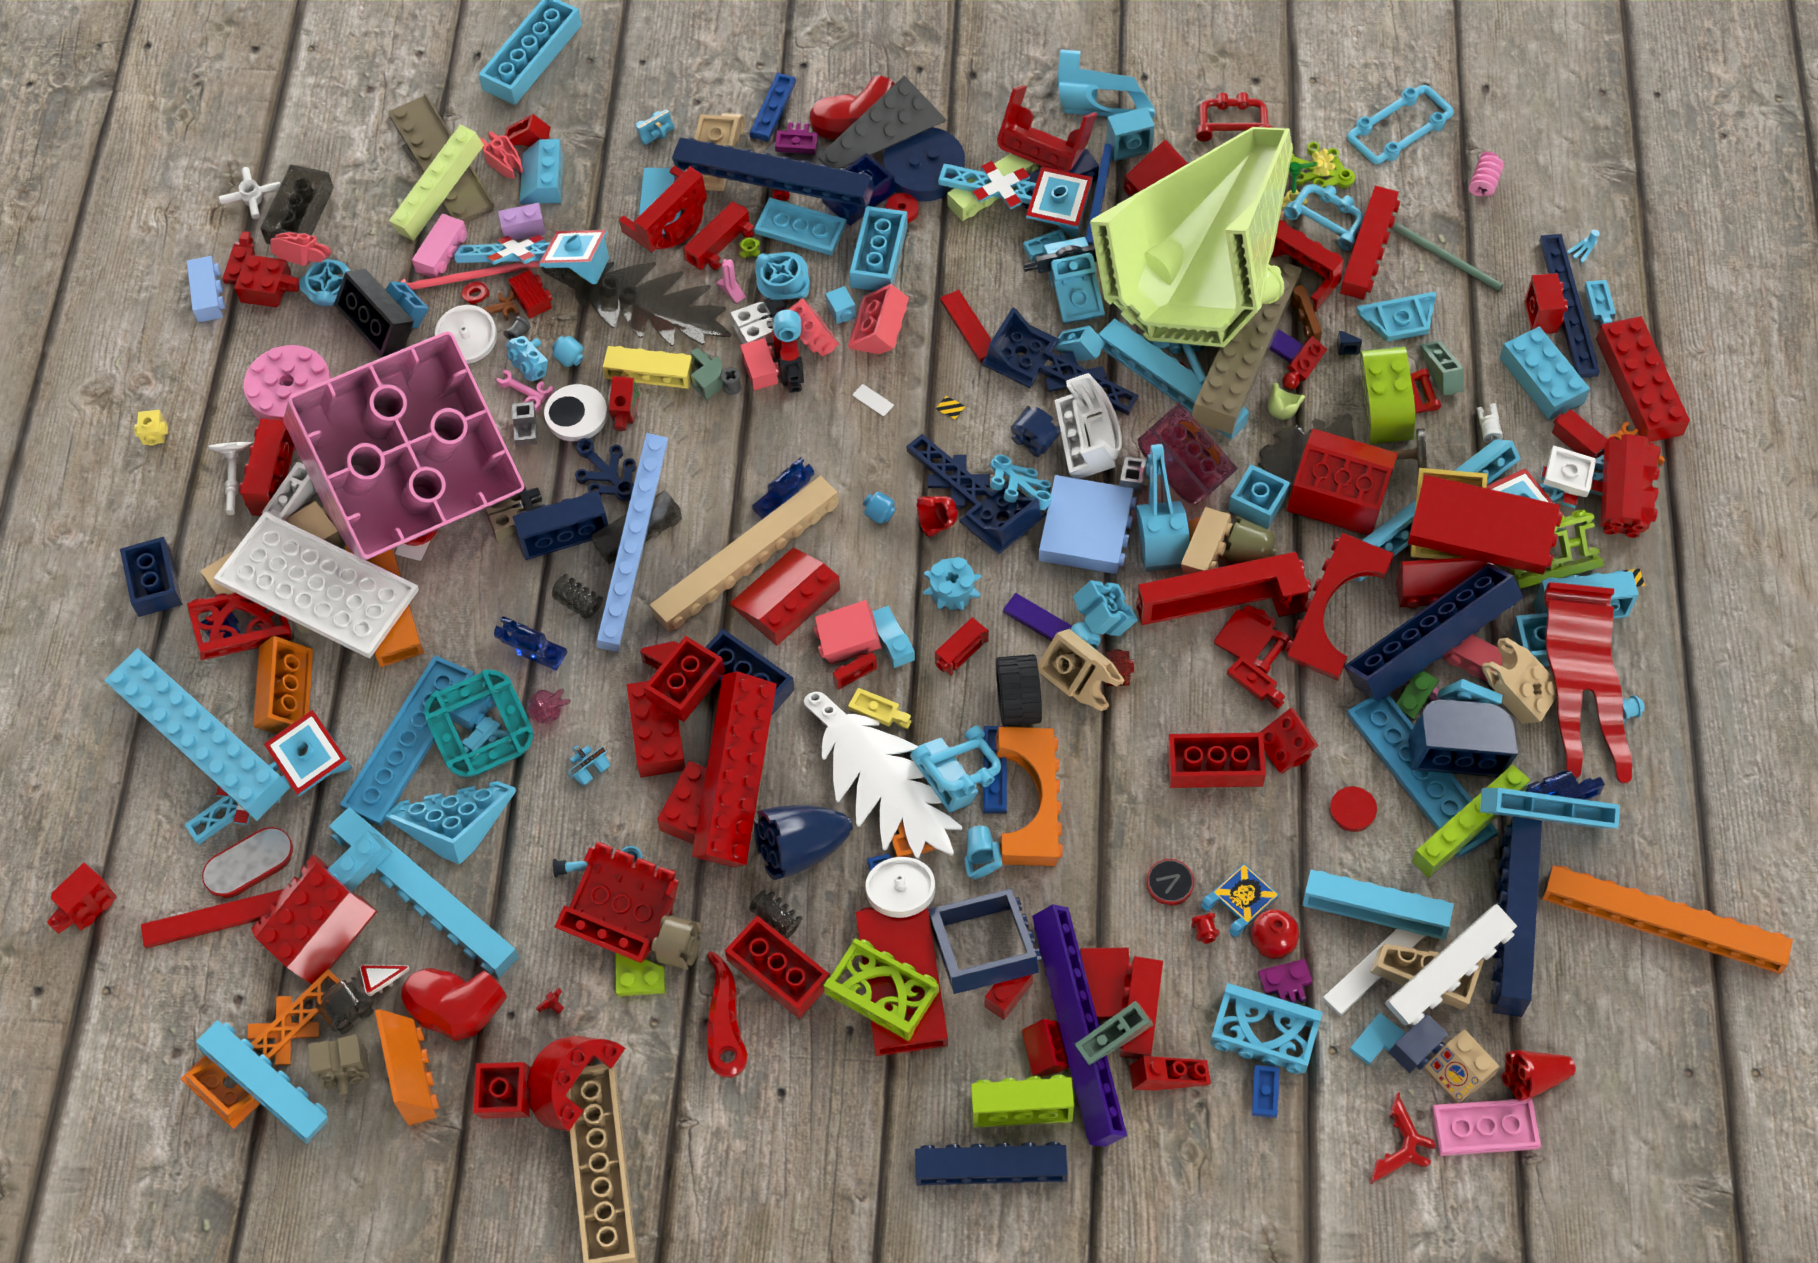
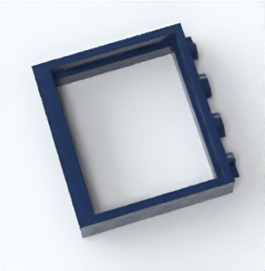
M1012 888L928 909L931 928L953 994L1039 973L1038 961L1041 960V955L1038 947H1033L1035 945L1033 933L1031 930L1027 931L1029 925L1026 914H1021L1022 905L1020 898L1014 896ZM1010 909L1026 953L959 970L944 926Z

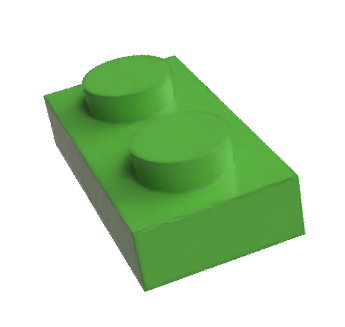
M1425 671L1417 673L1413 676L1396 704L1405 715L1415 720L1439 683V680Z

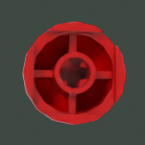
M1279 909L1267 910L1261 913L1253 923L1250 933L1251 943L1253 946L1255 945L1262 956L1270 959H1282L1296 949L1299 940L1298 924L1294 917Z

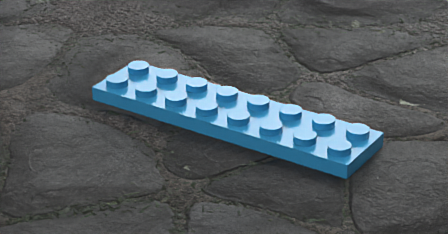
M436 655L433 656L340 803L341 809L346 810L350 807L363 819L382 827L386 820L385 815L395 806L435 741L424 715L427 700L433 692L445 689L475 675L473 671Z
M1390 695L1378 702L1370 697L1347 710V717L1437 831L1472 801V798L1452 773L1412 770L1408 739L1414 725ZM1490 823L1465 845L1456 856L1458 858L1463 857L1496 837L1498 831Z

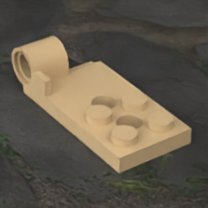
M722 113L721 116L700 114L694 139L701 142L710 141L721 146L730 145L735 148V143H739L740 135L744 133L745 117L743 114ZM702 174L706 190H725L727 179Z

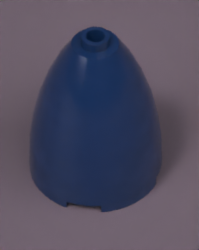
M787 805L757 811L758 820H754V837L758 854L762 853L764 861L768 863V866H765V871L773 880L797 874L821 862L844 843L853 829L851 819L846 817L845 814L832 809L810 805Z

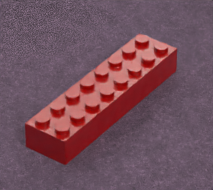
M738 671L725 674L722 677L692 857L732 868L747 865L776 683Z

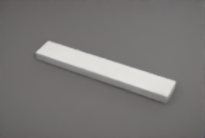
M1396 929L1323 997V1001L1341 1017L1382 979V977L1370 973L1376 953L1382 945L1390 944L1415 948L1427 936Z

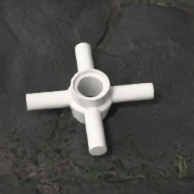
M244 167L241 169L244 181L239 185V192L219 196L220 203L225 204L242 200L249 206L251 217L258 219L260 217L258 205L262 201L261 195L282 190L280 182L264 186L257 185L251 178L250 169Z

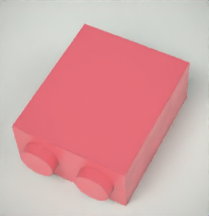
M866 600L815 617L817 625L814 626V631L817 638L821 641V645L818 646L821 657L826 658L830 665L882 648L873 611Z

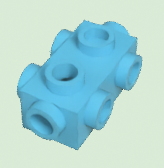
M523 335L508 341L506 344L508 349L507 357L515 368L521 370L526 380L534 381L546 376L548 360L537 350L541 342L538 338L530 342Z

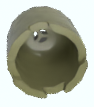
M1237 516L1221 558L1239 564L1275 556L1277 548L1274 547L1275 537L1270 530Z

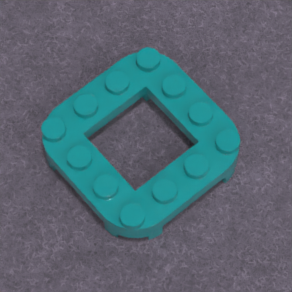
M482 670L481 673L440 691L433 692L426 702L424 715L447 768L459 778L478 776L524 755L532 746V725L528 720L512 681L500 671ZM492 695L509 735L467 754L449 713Z

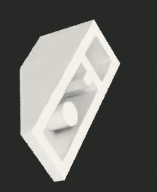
M299 462L295 464L262 511V514L267 512L279 519L285 520L311 500L316 493V489L304 464Z

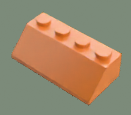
M276 636L271 637L259 646L253 727L271 733H280L309 712L313 660L312 648Z

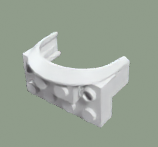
M1089 373L1067 380V387L1072 394L1056 399L1055 404L1069 474L1072 478L1081 479L1116 467L1114 460L1117 459L1122 447V434L1116 413L1108 396ZM1098 412H1102V413L1099 414V415L1093 416V417H1091V418H1087V416H1089V415L1096 414V413H1098ZM1084 424L1086 425V428H1087V432H1088V436H1089L1090 446H1091V447L1088 446V441H1087V436H1086V431H1085V426H1084Z

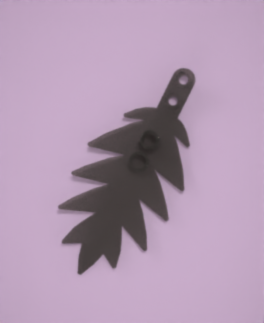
M614 262L606 264L597 284H591L568 267H541L545 274L575 289L576 299L583 308L586 307L588 298L600 317L611 328H615L621 309L626 321L639 338H643L646 323L649 319L656 331L670 346L675 344V327L701 345L705 344L704 335L731 337V333L714 320L715 317L726 311V307L712 305L688 307L711 288L710 285L692 287L663 296L683 276L682 271L638 285L656 266V262L638 264L606 273L614 266Z

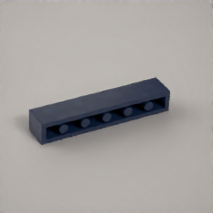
M1031 1142L1022 1143L1021 1146L999 1143L995 1147H985L984 1144H972L970 1147L950 1144L946 1145L945 1148L923 1145L915 1149L916 1185L1067 1182L1066 1145H1061L1059 1142H1048L1046 1145L1036 1146L1035 1143Z

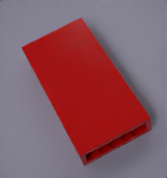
M1424 474L1408 544L1544 575L1546 567L1551 568L1554 555L1550 554V549L1556 546L1558 534H1555L1554 531L1555 527H1560L1563 514L1559 513V504Z
M872 907L857 911L856 921L860 941L866 940L870 942L874 949L881 953L882 951L890 953L901 964H910L916 969V972L923 976L925 974L930 975L939 985V993L935 996L909 1041L870 1020L875 1057L947 1047L948 1034L928 907L915 915L901 918L883 915ZM861 955L862 964H868L869 959ZM881 976L866 980L871 987L872 1002L876 1003L880 999L889 996L898 997L897 989L891 976ZM913 986L911 991L918 993V995L913 998L907 997V1000L912 1002L920 1001L924 998L925 991L918 986ZM886 1003L884 1008L888 1011H892V1004L898 1006V1004ZM907 1007L905 1020L909 1022L918 1008Z

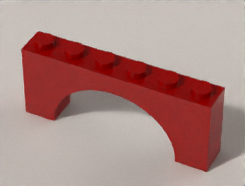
M1342 533L1340 539L1335 538L1331 550L1334 551L1331 559L1326 558L1322 567V571H1325L1322 579L1317 578L1313 587V591H1315L1314 597L1307 600L1303 610L1306 612L1303 620H1298L1294 629L1297 632L1295 639H1290L1285 649V652L1288 653L1287 660L1336 681L1339 680L1347 663V656L1332 645L1325 632L1323 621L1327 604L1342 585L1355 578L1374 576L1384 579L1394 554L1345 533Z

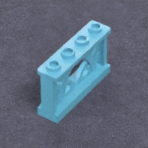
M1227 983L1210 1044L1217 1050L1223 1052L1230 1050L1238 1053L1240 1057L1245 1059H1259L1265 1065L1273 1067L1278 1065L1294 1074L1306 1073L1323 1012ZM1228 1002L1235 1004L1236 1016L1224 1017ZM1249 1009H1253V1010L1258 1011V1015H1257V1016H1255V1017H1246V1015H1249V1016L1252 1015V1014L1249 1012ZM1266 1014L1273 1015L1274 1024L1283 1035L1274 1040L1261 1043L1252 1032L1248 1023L1259 1022ZM1281 1019H1286L1290 1021L1289 1024H1285V1026L1290 1028V1030L1282 1026V1024L1280 1023ZM1238 1022V1025L1231 1027L1229 1032L1235 1031L1237 1033L1236 1038L1224 1035L1222 1028L1225 1024ZM1304 1026L1311 1027L1308 1042L1298 1036ZM1295 1040L1301 1045L1303 1054L1300 1057L1290 1056L1286 1053L1288 1049L1296 1052L1295 1045L1290 1041Z

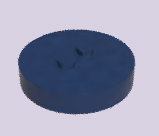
M932 127L927 131L918 133L885 149L883 156L884 176L888 185L897 194L907 193L921 202L938 200L946 197L948 192L955 189L938 184L943 165L949 164L965 168V153L960 142L952 134ZM947 173L945 178L953 179L956 175Z

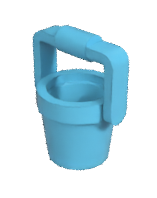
M975 826L967 831V856L964 857L967 876L976 880L1002 866L1000 846L997 841H993L988 827ZM994 860V862L987 864L974 871L973 863L983 864Z

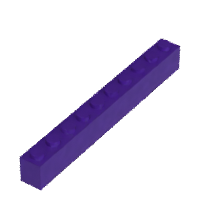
M1052 904L1032 916L1034 930L1037 935L1040 954L1043 958L1045 974L1048 978L1051 998L1054 1002L1056 1018L1060 1026L1062 1042L1065 1046L1068 1066L1071 1070L1074 1089L1080 1106V1113L1083 1117L1086 1137L1089 1145L1106 1147L1128 1135L1107 1055L1089 1065L1075 1045L1097 1029L1099 1024L1069 908Z

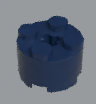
M1027 406L1011 426V432L1013 433L1011 439L1017 445L1023 444L1028 447L1029 452L1033 456L1039 457L1061 433L1060 426H1054L1051 422L1053 417L1038 407L1032 410L1030 406Z

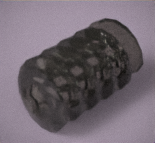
M563 574L553 586V599L566 605L568 609L573 610L576 614H580L582 618H590L600 608L603 597H596V592L594 591L589 593L588 587L582 588V583L577 582L575 584L574 578L568 579V574Z
M762 890L752 900L749 910L752 913H756V916L763 919L783 937L789 938L798 929L803 917L799 915L794 919L793 917L796 913L794 909L788 913L786 912L789 904L785 903L780 907L781 897L773 900L775 896L774 891L766 894V890Z

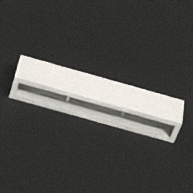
M1498 904L1490 907L1384 1004L1404 1026L1410 1023L1416 1025L1425 1017L1422 1012L1428 1007L1431 1009L1436 1007L1443 1000L1440 996L1448 990L1451 993L1461 984L1459 979L1464 974L1470 976L1479 968L1476 963L1482 958L1485 960L1489 959L1497 951L1494 947L1498 943L1502 942L1505 944L1515 935L1512 931L1517 925Z

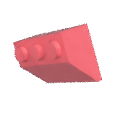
M892 284L864 295L848 347L879 355L894 349L899 330L902 327L903 316L907 310L906 306L909 297Z

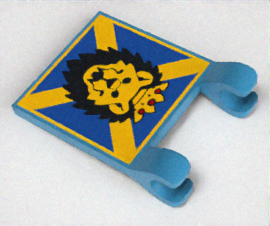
M1244 863L1213 892L1203 898L1201 907L1208 912L1220 901L1239 918L1231 924V929L1229 930L1232 936L1237 937L1248 924L1279 897V894Z

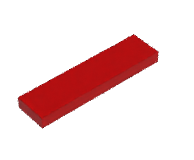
M960 290L940 297L943 307L979 363H982L987 356L988 347L992 341Z

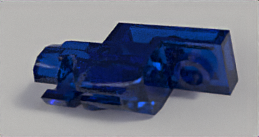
M802 457L793 462L790 468L787 467L778 477L771 481L767 486L768 493L752 505V510L762 519L797 494L799 489L807 484L814 475V470L810 464L804 467V459Z
M502 616L500 621L503 622V628L496 625L494 629L495 638L514 647L518 655L556 671L558 670L568 653L566 648L547 641L544 633Z
M1562 771L1543 778L1541 783L1536 781L1529 784L1525 792L1588 800L1600 795L1605 783L1601 777L1593 780L1592 778L1585 779L1579 784L1571 771Z

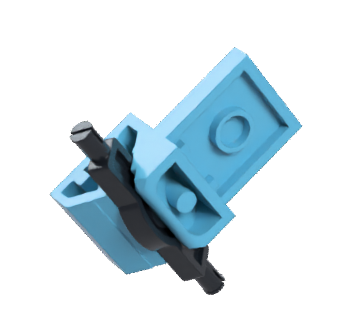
M1085 237L1044 245L1042 248L1044 255L1035 257L1034 262L1023 263L1024 272L1037 270L1038 273L1048 272L1051 287L1055 288L1063 324L1105 315L1096 278L1097 271L1094 262H1097L1095 246H1089Z

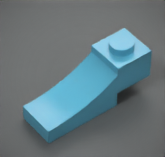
M889 605L873 611L881 646L885 654L888 655L893 667L896 668L914 661L915 651L906 633L904 634L897 623Z

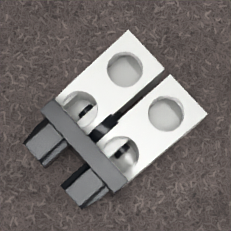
M770 298L764 299V302H758L730 312L731 325L741 343L746 344L765 338L766 343H773L772 329L774 316L778 312L786 310V306L783 300L772 302Z

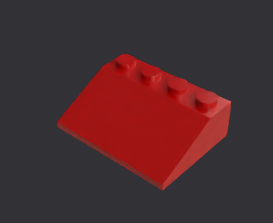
M793 547L729 604L774 645L778 646L840 590V579L823 562Z

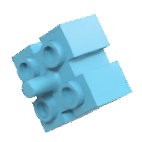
M1090 580L1073 596L1078 611L1086 615L1084 622H1086L1087 627L1092 633L1121 636L1138 621L1131 606L1126 605L1124 601L1126 597L1119 584L1106 583L1103 585L1102 582Z

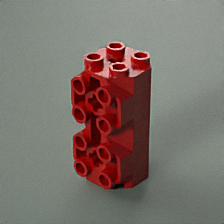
M1624 434L1621 435L1619 440H1615L1616 436H1613L1605 443L1600 526L1604 528L1603 532L1605 534L1614 535L1621 533L1626 534L1627 537L1635 538L1639 537V533L1648 530L1651 522H1655L1657 519L1658 510L1655 508V501L1658 498L1659 489L1653 487L1652 482L1653 480H1658L1660 468L1657 467V460L1660 457L1661 448L1655 446L1652 441L1648 443V438L1645 436Z

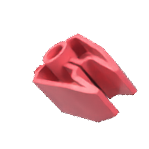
M491 131L488 133L491 142L487 143L483 138H480L484 144L482 149L486 163L504 177L512 179L515 178L512 168L523 173L519 155L507 136L500 135L498 137Z
M286 232L275 235V238L271 239V252L279 259L301 266L309 265L311 262L321 263L331 255L330 248L326 245L324 246V244L317 243V238L312 235Z

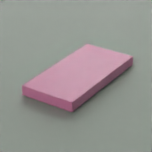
M1532 1098L1524 1101L1513 1099L1432 1106L1439 1156L1537 1150L1541 1148Z

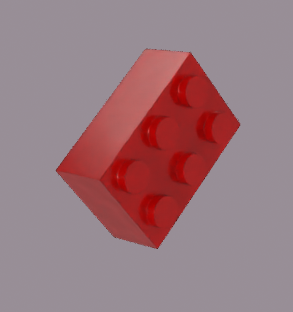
M685 636L644 686L646 699L680 721L685 722L725 672L723 658Z
M688 761L657 818L660 831L693 845L706 767Z

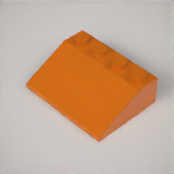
M381 1009L375 1010L394 1104L408 1126L437 1118L436 1109L440 1108L437 1095L432 1094L431 1086H434L435 1083L432 1072L427 1071L426 1064L430 1063L427 1049L422 1048L421 1041L425 1040L422 1026L418 1027L414 1019Z

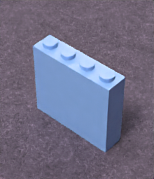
M1055 475L1051 492L1052 500L1048 507L1039 548V561L1118 574L1119 566L1123 567L1125 561V553H1122V549L1128 546L1129 535L1126 534V529H1131L1133 516L1129 515L1130 510H1135L1137 497H1133V488Z

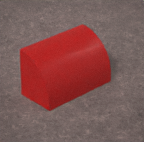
M1042 1019L1022 1029L1032 1076L1052 1075L1069 1069L1068 1058L1057 1021Z

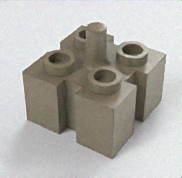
M357 1034L337 1038V1041L333 1042L326 1040L308 1044L311 1073L317 1079L321 1088H338L339 1095H346L348 1093V1080L350 1084H358L363 1082L364 1079L371 1078L368 1052Z

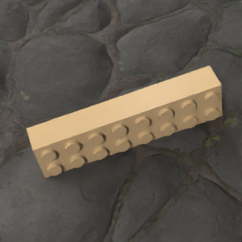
M605 1064L587 1066L566 1094V1097L584 1110L570 1130L584 1263H638L616 1070L614 1066L610 1069Z

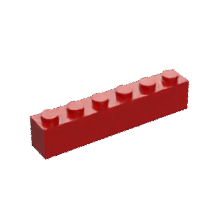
M1374 186L1342 281L1340 294L1365 300L1367 292L1371 293L1374 281L1371 278L1372 276H1377L1380 265L1376 263L1377 260L1382 261L1385 251L1382 245H1387L1390 232H1387L1388 228H1393L1395 216L1392 215L1393 212L1398 213L1401 203L1400 200H1397L1399 191Z

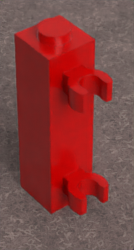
M732 201L683 247L685 261L698 270H702L707 264L713 270H718L722 264L718 262L721 257L717 254L740 233L746 238H751L755 235L751 231L754 226L749 221L748 210L743 205H738Z

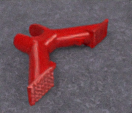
M1399 1092L1394 1097L1389 1116L1395 1120L1393 1127L1399 1128L1404 1139L1402 1149L1392 1155L1385 1153L1383 1160L1377 1159L1372 1177L1370 1178L1371 1180L1369 1181L1370 1184L1409 1162L1421 1167L1431 1164L1430 1159L1417 1154L1415 1147L1423 1146L1435 1149V1142L1431 1138L1417 1133Z

